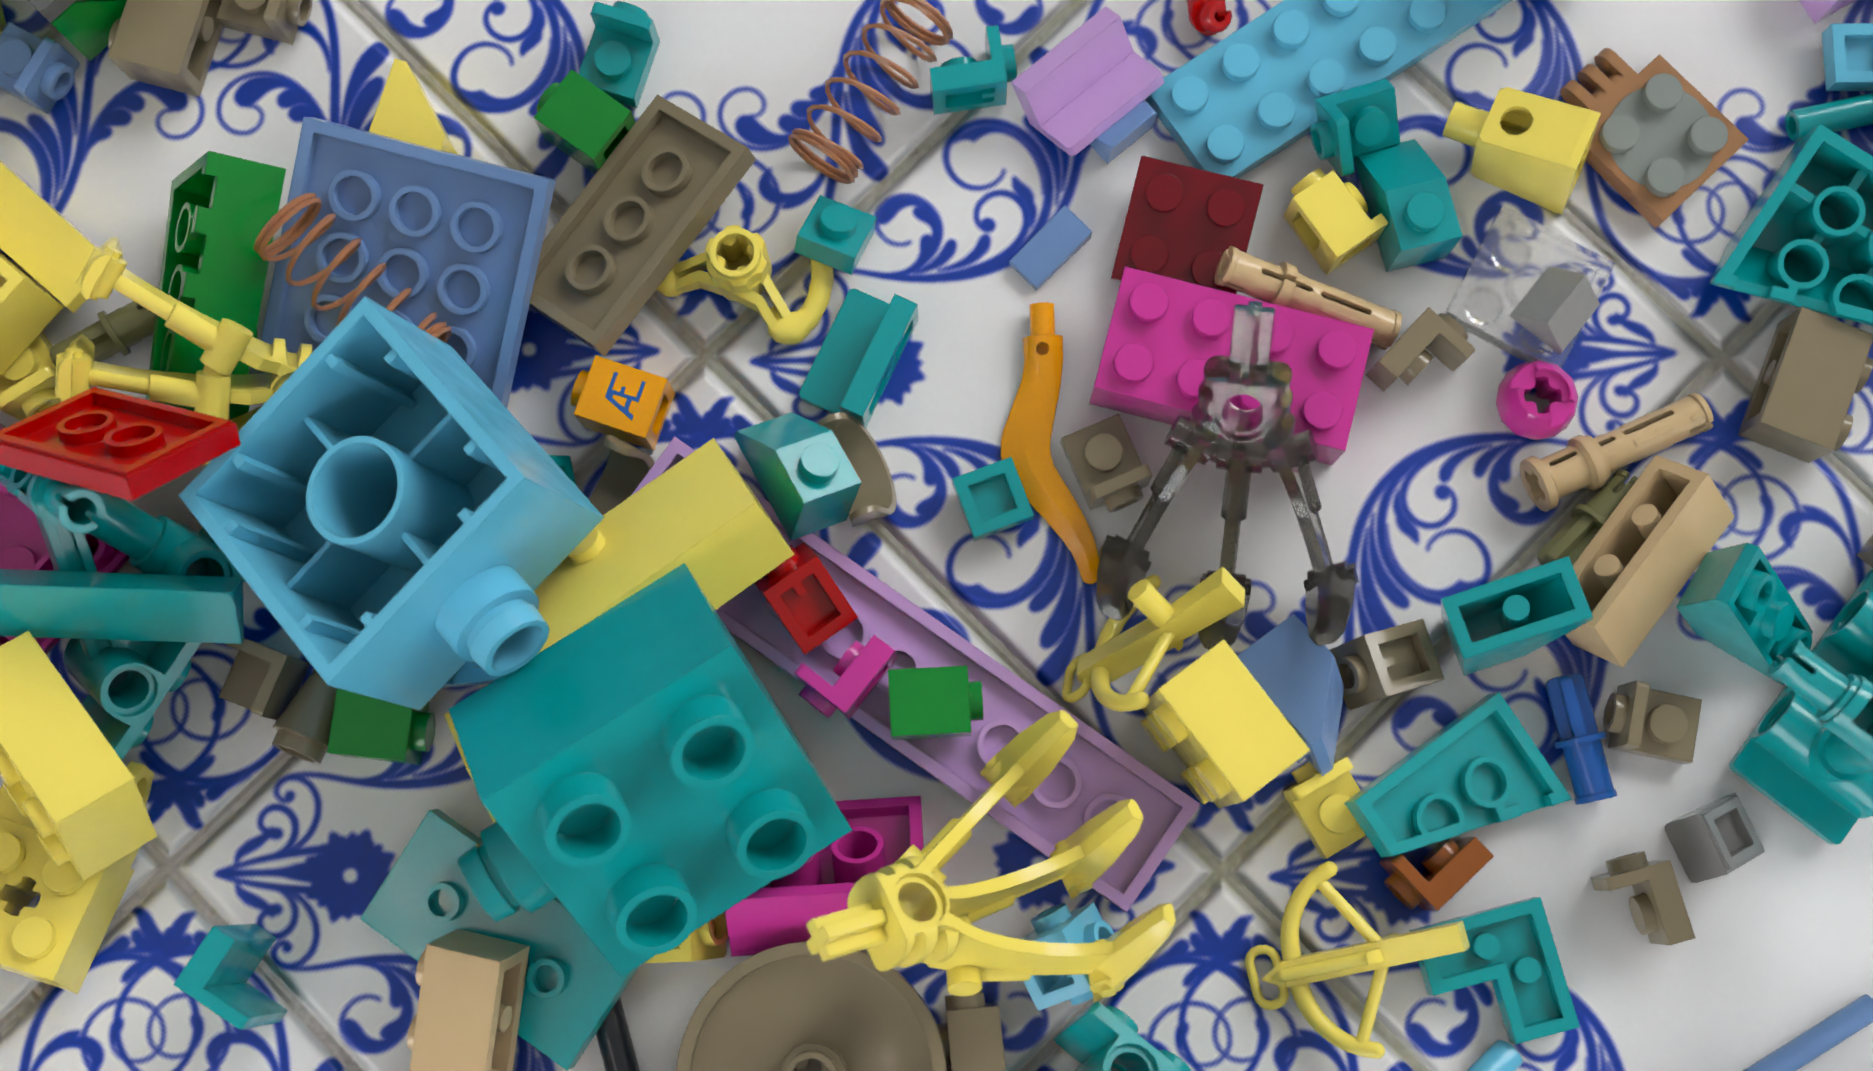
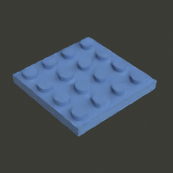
M303 117L287 204L304 193H315L317 198L321 199L322 206L319 214L307 230L277 255L283 254L299 245L319 221L331 213H336V220L332 226L302 251L291 272L293 281H300L320 272L331 263L347 244L356 238H361L359 248L330 273L317 296V304L324 306L344 297L357 288L361 281L376 266L386 263V270L359 294L346 316L364 297L386 308L404 289L411 288L410 296L392 312L415 326H418L432 312H437L436 319L427 328L438 322H446L447 326H451V336L446 344L450 345L507 408L556 180L314 117ZM308 206L292 216L283 225L281 236L295 224ZM290 256L275 263L261 341L272 344L274 338H283L286 340L287 351L290 353H297L301 343L312 344L314 351L337 327L338 316L344 304L327 311L314 310L311 306V298L318 280L303 286H289L286 282V269L292 257Z

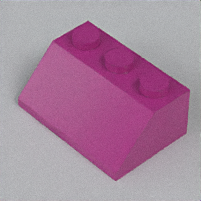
M921 796L836 801L852 831L811 856L795 872L773 880L725 911L731 957L755 955L780 945L808 941L811 938L806 926L808 921L848 909L847 900L849 893L859 879L865 875L875 873L883 867L893 865L913 844L921 851L924 848Z

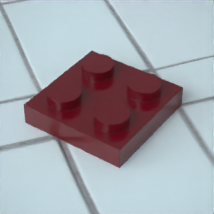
M1141 155L1111 279L1121 281L1126 266L1236 294V290L1215 284V272L1221 256L1226 249H1229V246L1236 247L1240 251L1247 253L1264 184Z

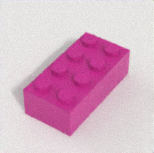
M1125 266L1089 404L1332 466L1346 451L1374 329Z

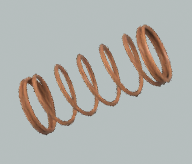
M881 0L880 14L885 24L871 23L862 28L861 37L867 51L851 50L843 55L844 68L849 78L832 77L825 81V93L832 106L814 104L806 109L807 120L814 133L806 129L796 128L791 130L792 134L788 135L789 143L793 150L809 165L827 177L840 183L851 184L858 177L857 169H864V165L854 154L835 142L828 140L821 133L811 117L812 112L815 109H822L838 114L866 138L874 142H883L881 135L873 127L844 111L831 94L830 85L834 82L853 85L885 112L893 116L901 115L899 107L892 100L872 87L858 81L850 69L848 60L853 55L872 58L886 73L902 85L910 89L919 88L917 80L909 72L889 59L875 53L868 42L867 31L871 28L890 31L903 46L919 58L927 62H937L935 53L921 40L932 45L945 46L953 38V30L948 20L925 0ZM894 1L909 4L922 12L934 22L943 35L933 33L914 22ZM885 8L887 9L889 14L894 18V20L904 29H906L909 33L899 28H896L891 24L885 13ZM907 40H909V41H911L912 43L916 44L918 47H920L922 50H924L928 55H926V54L922 53L921 51H919L918 49H916V48H915L913 45H911ZM892 69H894V70H896L897 72H899L901 75H903V76H904L905 78H907L909 81H907L906 79H904L903 77H901L900 75H898V74H897L896 72H894ZM802 141L812 145L821 152L825 153L828 157L834 160L844 171L832 166L831 164L821 159L819 156L813 153Z
M304 193L282 207L265 224L256 237L254 251L264 261L276 262L292 256L286 269V282L289 286H303L318 280L312 292L311 306L314 310L327 311L344 304L338 316V326L359 294L386 270V263L376 266L361 281L357 288L333 303L319 306L316 301L322 285L330 273L359 248L361 238H356L347 244L331 263L320 272L309 278L293 281L291 272L304 248L324 234L336 220V213L325 216L313 227L299 245L283 254L276 255L297 240L313 223L322 206L321 199L317 198L315 193ZM308 206L303 215L291 228L278 239L268 244L274 234L292 216ZM411 288L404 289L386 309L391 312L410 296ZM432 312L417 327L422 330L426 329L425 332L446 343L451 336V326H447L446 322H438L427 328L437 317V312Z

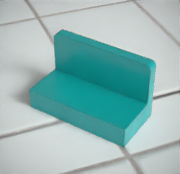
M850 289L799 391L800 399L829 414L845 412L856 418L866 428L918 322V304L897 294H894L890 304L858 289Z
M257 924L213 926L173 984L240 1030L279 1023L287 1012L286 1008L247 983L277 938Z

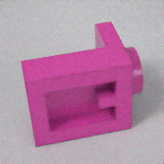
M873 635L865 646L855 641L833 669V672L840 677L833 686L804 663H801L794 672L797 678L805 684L798 695L828 719L836 709L850 719L898 659L896 652L876 635Z

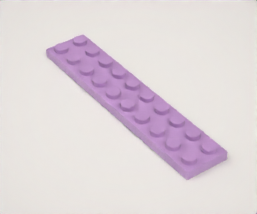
M674 436L632 495L695 450ZM753 491L787 544L795 548L805 543L818 556L858 618L804 655L768 601L753 583L715 610L728 631L803 685L805 684L794 674L801 663H804L833 686L840 678L833 672V669L843 654L855 641L865 646L873 635H876L896 652L898 659L889 670L968 665V681L982 682L984 720L971 721V736L893 740L891 737L888 671L851 719L972 804L991 786L980 772L995 754L1004 748L1016 735L1046 714L1059 710L1066 711L1077 722L1078 729L1075 740L1054 770L1023 803L1021 802L1014 808L1002 797L987 815L1050 858V854L1055 850L1054 845L1067 839L1089 819L1118 801L1135 800L1144 817L1139 833L1115 863L1092 884L1093 890L1124 912H1128L1200 806V803L814 533L790 541L771 504Z

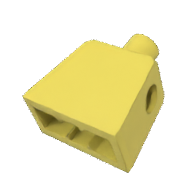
M1505 87L1500 88L1490 112L1456 101L1447 119L1443 136L1475 148L1470 173L1476 178L1562 215L1586 162L1601 113Z

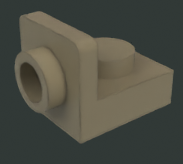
M222 0L216 18L226 28L293 45L299 26H304L310 17L313 1Z
M1428 307L1367 372L1366 376L1384 392L1398 377L1408 385L1434 358L1431 354L1451 371H1455L1475 352V348L1467 341V332L1455 319L1444 313L1437 315Z
M1119 413L1061 438L1060 444L1090 511L1106 504L1109 512H1115L1144 498L1141 489L1149 485L1153 474L1148 464L1142 465Z
M1423 619L1365 634L1330 649L1334 654L1345 687L1343 698L1347 708L1350 710L1445 680Z
M1632 681L1619 685L1617 693H1612L1609 696L1604 710L1603 727L1605 731L1610 732L1608 749L1680 764L1692 763L1702 699L1650 689L1649 683Z
M1645 851L1631 853L1605 861L1608 873L1591 877L1594 891H1612L1632 885L1635 895L1629 897L1630 912L1638 931L1642 935L1648 934L1650 943L1674 945L1695 939L1670 860L1647 861Z

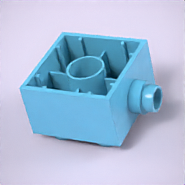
M364 297L238 431L241 445L212 459L178 495L327 685L416 710H421L466 662H476L488 675L499 677L518 670L537 655L548 638L549 626L538 611L539 598L534 590L604 518L450 345L367 297Z

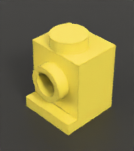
M1321 168L1305 176L1291 189L1290 192L1294 197L1283 216L1326 275L1375 243L1388 225V221L1382 213L1373 219L1368 217L1366 214L1368 213L1367 203L1361 192L1352 183H1343L1334 170L1325 175Z

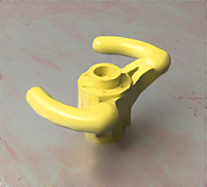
M739 225L726 226L714 238L709 239L705 252L676 263L656 290L666 297H678L683 293L700 288L722 295L730 301H736L757 311L767 325L768 334L775 342L796 345L809 335L822 318L830 301L834 284L833 267L810 259L811 281L807 297L800 309L790 312L771 279L772 266L762 237L758 233H751L741 228ZM764 291L773 305L771 308H769L765 299L761 296Z

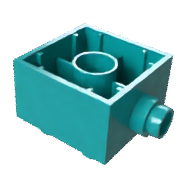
M685 563L541 651L518 670L499 677L448 709L480 801L496 820V822L481 830L480 835L483 844H475L458 858L462 875L473 895L486 913L496 922L518 912L520 906L529 913H533L553 899L558 898L620 977L655 955L674 949L699 927L773 880L795 872L811 856L852 831L802 743Z

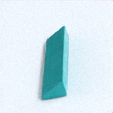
M0 569V636L18 637L29 630L33 637L242 644L244 641L243 577Z

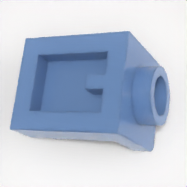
M8 22L0 34V89L49 114L56 101L62 99L70 91L74 82L75 71L80 63L58 42L51 38L44 37L41 39Z

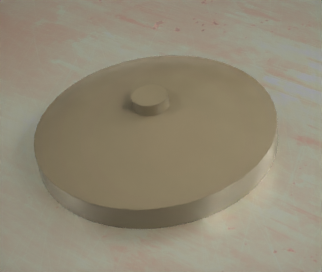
M807 941L769 948L747 958L724 974L706 993L691 1016L683 1035L676 1071H947L945 1050L934 1017L925 1001L903 975L894 968L887 971L877 970L869 953L862 950L823 962L819 954L812 955L810 953Z

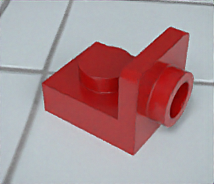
M802 543L795 548L789 545L794 555L754 584L768 601L800 650L806 655L852 623L858 616L818 556L805 543Z

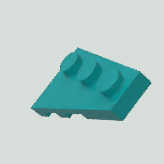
M1496 692L1483 697L1344 804L1380 857L1383 858L1402 854L1462 835V833L1513 819L1522 816V814L1573 799L1500 692Z

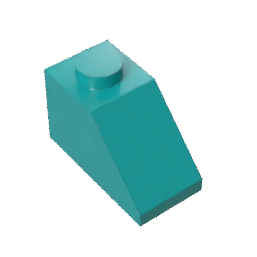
M1415 139L1353 157L1371 219L1382 213L1388 221V225L1377 240L1386 272L1446 258L1463 235L1446 177Z
M791 412L736 431L734 438L790 541L847 520L862 482L831 429Z
M1569 556L1441 599L1442 620L1464 676L1526 656L1593 619Z

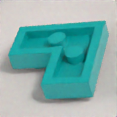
M1531 897L1409 930V932L1463 920L1470 945L1466 951L1418 961L1427 994L1435 996L1491 980L1510 1043L1519 1044L1580 1027L1541 897Z

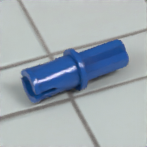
M1572 673L1548 680L1546 682V690L1560 741L1554 743L1555 749L1562 748L1576 797L1574 798L1575 804H1585L1616 797L1617 792L1612 784L1601 739L1607 738L1606 731L1599 732L1585 678L1580 673Z

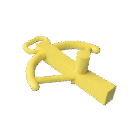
M1223 566L1172 604L1157 591L1161 585L1159 576L1153 574L1138 581L1131 587L1127 596L1119 603L1106 621L1097 639L1095 648L1077 656L1067 666L1062 689L1063 700L1067 703L1076 702L1083 698L1092 688L1098 702L1110 710L1128 712L1148 706L1150 698L1144 690L1165 653L1173 648L1180 651L1186 638L1244 607L1245 589ZM1137 608L1147 617L1146 620L1121 633L1123 627ZM1142 666L1127 694H1119L1112 690L1111 682ZM1076 671L1077 680L1082 685L1072 692L1074 673Z
M1326 861L1302 879L1288 900L1280 930L1282 959L1278 951L1269 945H1257L1247 952L1245 968L1255 1002L1261 1008L1276 1010L1286 1004L1290 987L1294 1001L1301 1014L1320 1036L1334 1046L1351 1054L1380 1059L1385 1054L1384 1045L1369 1040L1389 967L1466 951L1470 945L1464 922L1462 920L1403 934L1390 933L1381 938L1327 881L1336 875L1338 867L1334 862ZM1318 889L1367 942L1301 955L1299 944L1300 922L1304 909L1314 892ZM1266 954L1272 961L1273 969L1261 980L1278 986L1279 997L1277 999L1267 1000L1262 995L1254 960L1258 955ZM1374 970L1356 1037L1339 1028L1324 1014L1312 994L1309 983Z

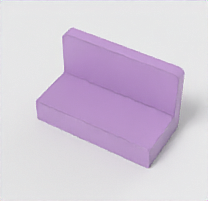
M1105 6L1011 81L1029 124L1068 155L1074 156L1164 84V79L1159 69L1133 51L1121 17Z

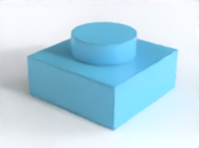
M1873 23L1830 24L1822 32L1826 91H1873Z

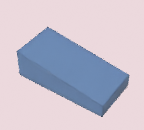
M1064 205L1009 261V265L1037 291L1091 239L1092 231Z

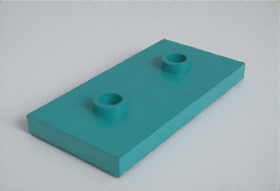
M429 810L360 920L416 961H419L422 952L426 949V944L456 929L529 945L518 1035L566 1071L575 1067L639 966L620 977L558 898L553 899L533 913H529L520 906L518 912L498 922L494 921L473 895L458 864V858L475 844L479 843L482 845V840L441 810Z

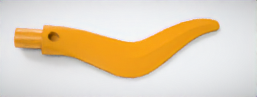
M1048 302L1033 303L1029 305L1030 336L1023 338L1024 368L1022 380L1002 432L1001 458L1004 460L1012 457L1029 503L1063 540L1078 566L1083 582L1091 585L1096 583L1099 577V556L1096 543L1081 509L1053 464L1050 449L1061 387L1063 336L1055 335L1054 304Z

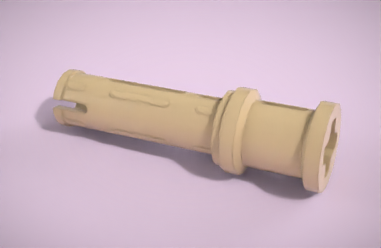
M1693 392L1675 401L1673 404L1621 425L1619 428L1594 438L1588 435L1575 436L1568 440L1567 447L1542 459L1531 456L1520 462L1519 469L1524 488L1533 503L1541 511L1547 512L1557 507L1559 499L1585 487L1594 491L1604 486L1606 481L1610 479L1611 473L1669 448L1684 439L1712 429L1713 424L1711 422L1714 421L1712 411L1706 400L1700 394Z

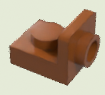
M1476 837L1460 838L1456 842L1449 838L1437 844L1423 858L1421 864L1427 869L1423 875L1402 854L1384 857L1379 864L1390 875L1384 880L1385 885L1407 908L1413 910L1419 905L1425 911H1439L1494 855Z

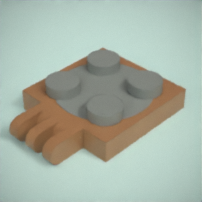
M1604 48L1594 58L1596 66L1587 64L1578 72L1577 78L1580 83L1570 80L1561 88L1560 93L1568 104L1601 113L1586 162L1656 229L1749 139L1660 54L1637 74L1613 50Z

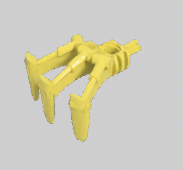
M112 237L100 247L94 248L76 281V284L82 288L81 293L86 300L88 298L97 300L98 297L108 299L113 289L117 290L166 320L164 326L202 348L204 352L200 357V361L204 364L203 370H198L196 374L139 369L94 361L95 346L92 341L81 334L69 344L64 353L56 355L55 395L60 397L61 401H64L90 389L91 386L146 394L149 395V400L194 407L195 412L229 420L230 404L254 405L266 403L311 355L313 347L312 344L301 343L297 353H290L287 351L286 340L283 338H274L272 344L254 338L250 330L237 322L222 318L221 322L178 301L125 268L127 262L123 259V250L118 237ZM239 361L256 370L267 372L266 374L231 375ZM262 406L230 421L236 422L239 431Z
M1059 710L1046 714L1023 730L992 757L980 772L991 786L959 819H951L921 851L913 844L893 865L883 867L877 872L865 875L859 879L849 893L847 900L848 909L808 921L806 926L811 938L806 943L812 955L819 954L823 962L867 949L875 968L879 971H887L897 966L910 967L921 962L927 964L929 968L946 970L947 990L954 996L975 995L982 990V982L1028 981L1033 975L1088 974L1094 1002H1098L1105 997L1115 995L1116 992L1124 988V982L1135 974L1169 938L1176 920L1171 903L1159 904L1128 922L1108 939H1099L1094 943H1049L1023 940L991 933L972 925L977 920L1012 906L1016 898L1062 879L1071 899L1093 887L1092 884L1115 863L1139 833L1144 817L1138 804L1133 799L1118 801L1089 819L1067 839L1054 845L1055 850L1047 860L981 882L958 886H946L944 883L947 877L940 869L971 838V830L1002 797L1014 808L1021 802L1023 803L1054 770L1075 740L1078 729L1077 722L1066 711Z

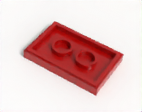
M93 387L0 430V465L133 501L241 445L236 422Z

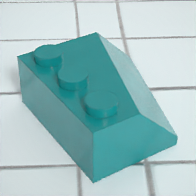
M1822 124L1813 128L1796 142L1732 236L1709 284L1873 326V156Z

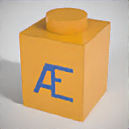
M595 355L590 371L582 370L577 376L572 389L570 403L571 406L576 407L574 416L584 428L605 435H613L623 441L654 451L675 392L667 378Z

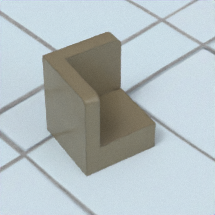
M245 637L242 644L225 643V645L235 648L239 652L219 697L250 709L252 713L277 720L299 691L311 663Z

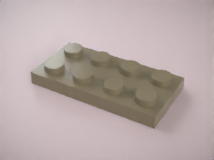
M657 94L543 240L529 307L605 357L756 161L749 148Z

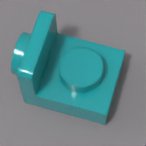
M616 1L613 6L594 2L590 15L595 28L579 75L619 103L637 108L660 44L653 19L640 7L627 2Z
M998 25L986 26L985 53L987 60L977 61L972 57H956L943 62L940 67L930 68V94L934 115L1006 105L1007 82H1011L1017 77V68L1013 45L1001 44Z
M1386 78L1315 99L1318 122L1312 124L1310 128L1312 144L1320 160L1326 159L1341 177L1354 174L1353 157L1400 144L1395 87Z

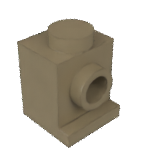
M984 992L971 996L946 995L947 1023L937 1024L945 1050L946 1064L951 1063L952 1071H1006L998 1002L985 1004Z

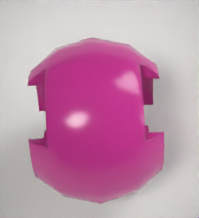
M1537 360L1521 363L1505 374L1498 386L1496 407L1501 422L1515 435L1533 440H1541L1555 437L1568 427L1575 416L1579 396L1573 379L1561 367ZM1533 388H1536L1538 398L1548 399L1549 405L1539 413L1536 403L1525 401L1524 397Z

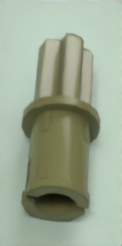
M135 301L109 314L103 310L97 313L99 321L52 346L49 354L56 367V355L64 353L69 344L81 334L92 341L95 346L94 361L102 362L118 352L126 356L131 353L129 347L154 333L156 314Z
M1618 470L1612 476V479L1587 504L1576 505L1570 513L1572 519L1538 552L1537 560L1539 564L1543 565L1569 556L1572 565H1574L1638 478L1634 475L1625 485L1624 482L1629 478V472Z

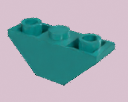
M1743 543L1706 553L1676 608L1696 635L1784 686V683L1768 674L1770 665L1773 661H1777L1780 664L1784 661L1777 657V655L1795 639L1802 641L1804 646L1810 650L1813 630L1759 546Z

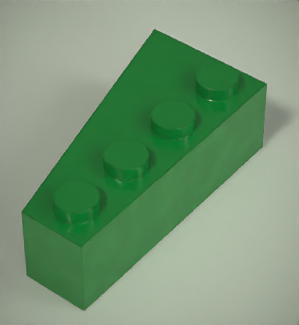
M208 151L173 179L159 290L221 322L222 318L237 322L253 333V337L257 339V324L269 261H264L254 251V243L265 224L279 210L286 169ZM273 237L271 238L268 244L273 242ZM156 315L149 370L196 374L198 370H203L204 364L200 361V357L204 350L164 326L166 320ZM239 361L231 375H248L250 366ZM158 402V403H162V404H166V405L175 406V407H179V408H183V409H187V410L194 411V407H188V406H182V405H176V404ZM230 404L229 420L247 413L250 405Z

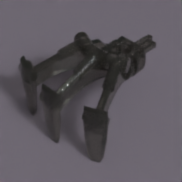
M1249 301L1248 305L1235 304L1229 356H1213L1205 363L1203 371L1204 380L1198 389V403L1191 411V421L1178 416L1166 436L1164 444L1172 449L1150 487L1152 491L1150 499L1128 538L1125 539L1118 534H1115L1113 537L1107 534L1099 550L1101 554L1097 569L1096 602L1104 615L1119 621L1129 615L1134 605L1127 597L1129 590L1135 583L1145 579L1152 563L1149 561L1150 552L1145 550L1144 547L1195 464L1199 462L1205 465L1210 461L1216 463V469L1226 470L1221 517L1225 519L1219 568L1223 566L1245 589V603L1241 609L1198 632L1201 643L1208 650L1212 649L1223 639L1231 647L1235 643L1246 617L1252 583L1251 579L1246 578V574L1235 573L1241 521L1247 517L1252 473L1261 474L1262 469L1271 468L1273 473L1279 472L1292 503L1313 568L1307 571V579L1303 583L1306 591L1305 614L1310 639L1316 645L1322 646L1334 643L1345 632L1354 602L1355 586L1359 582L1355 563L1348 565L1347 561L1333 564L1318 512L1322 505L1309 464L1319 460L1316 442L1310 430L1294 434L1295 417L1291 413L1293 393L1290 389L1292 370L1284 362L1270 361L1275 308L1262 307L1263 302ZM1236 395H1249L1259 401L1261 405L1252 410H1242L1235 407L1229 399ZM1208 570L1207 574L1203 573V577L1200 578V582L1205 580L1215 571Z

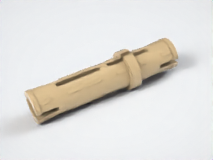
M1229 246V249L1224 251L1217 265L1214 277L1216 285L1225 286L1261 301L1372 328L1374 333L1371 344L1383 350H1386L1387 346H1392L1400 332L1402 314L1399 311L1376 305L1343 290L1299 274L1298 268L1283 261L1276 265L1240 251L1236 247Z

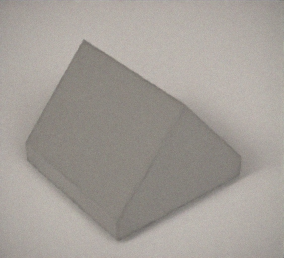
M1548 266L1509 316L1558 354H1561L1600 303L1586 274Z

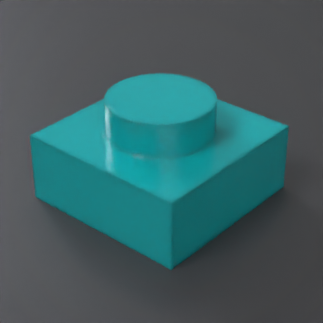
M820 195L797 234L794 252L852 275L874 234L877 217Z
M1012 457L952 478L953 488L974 541L1033 520L1034 514Z

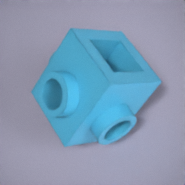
M1094 902L1073 911H1069L1066 903H1061L1033 917L1030 922L1034 930L1026 935L1023 940L1049 943H1094L1099 939H1108L1114 934V931L1108 923L1102 920ZM1088 974L1033 975L1028 981H1023L1038 1011L1070 1000L1072 1005H1078L1093 998Z

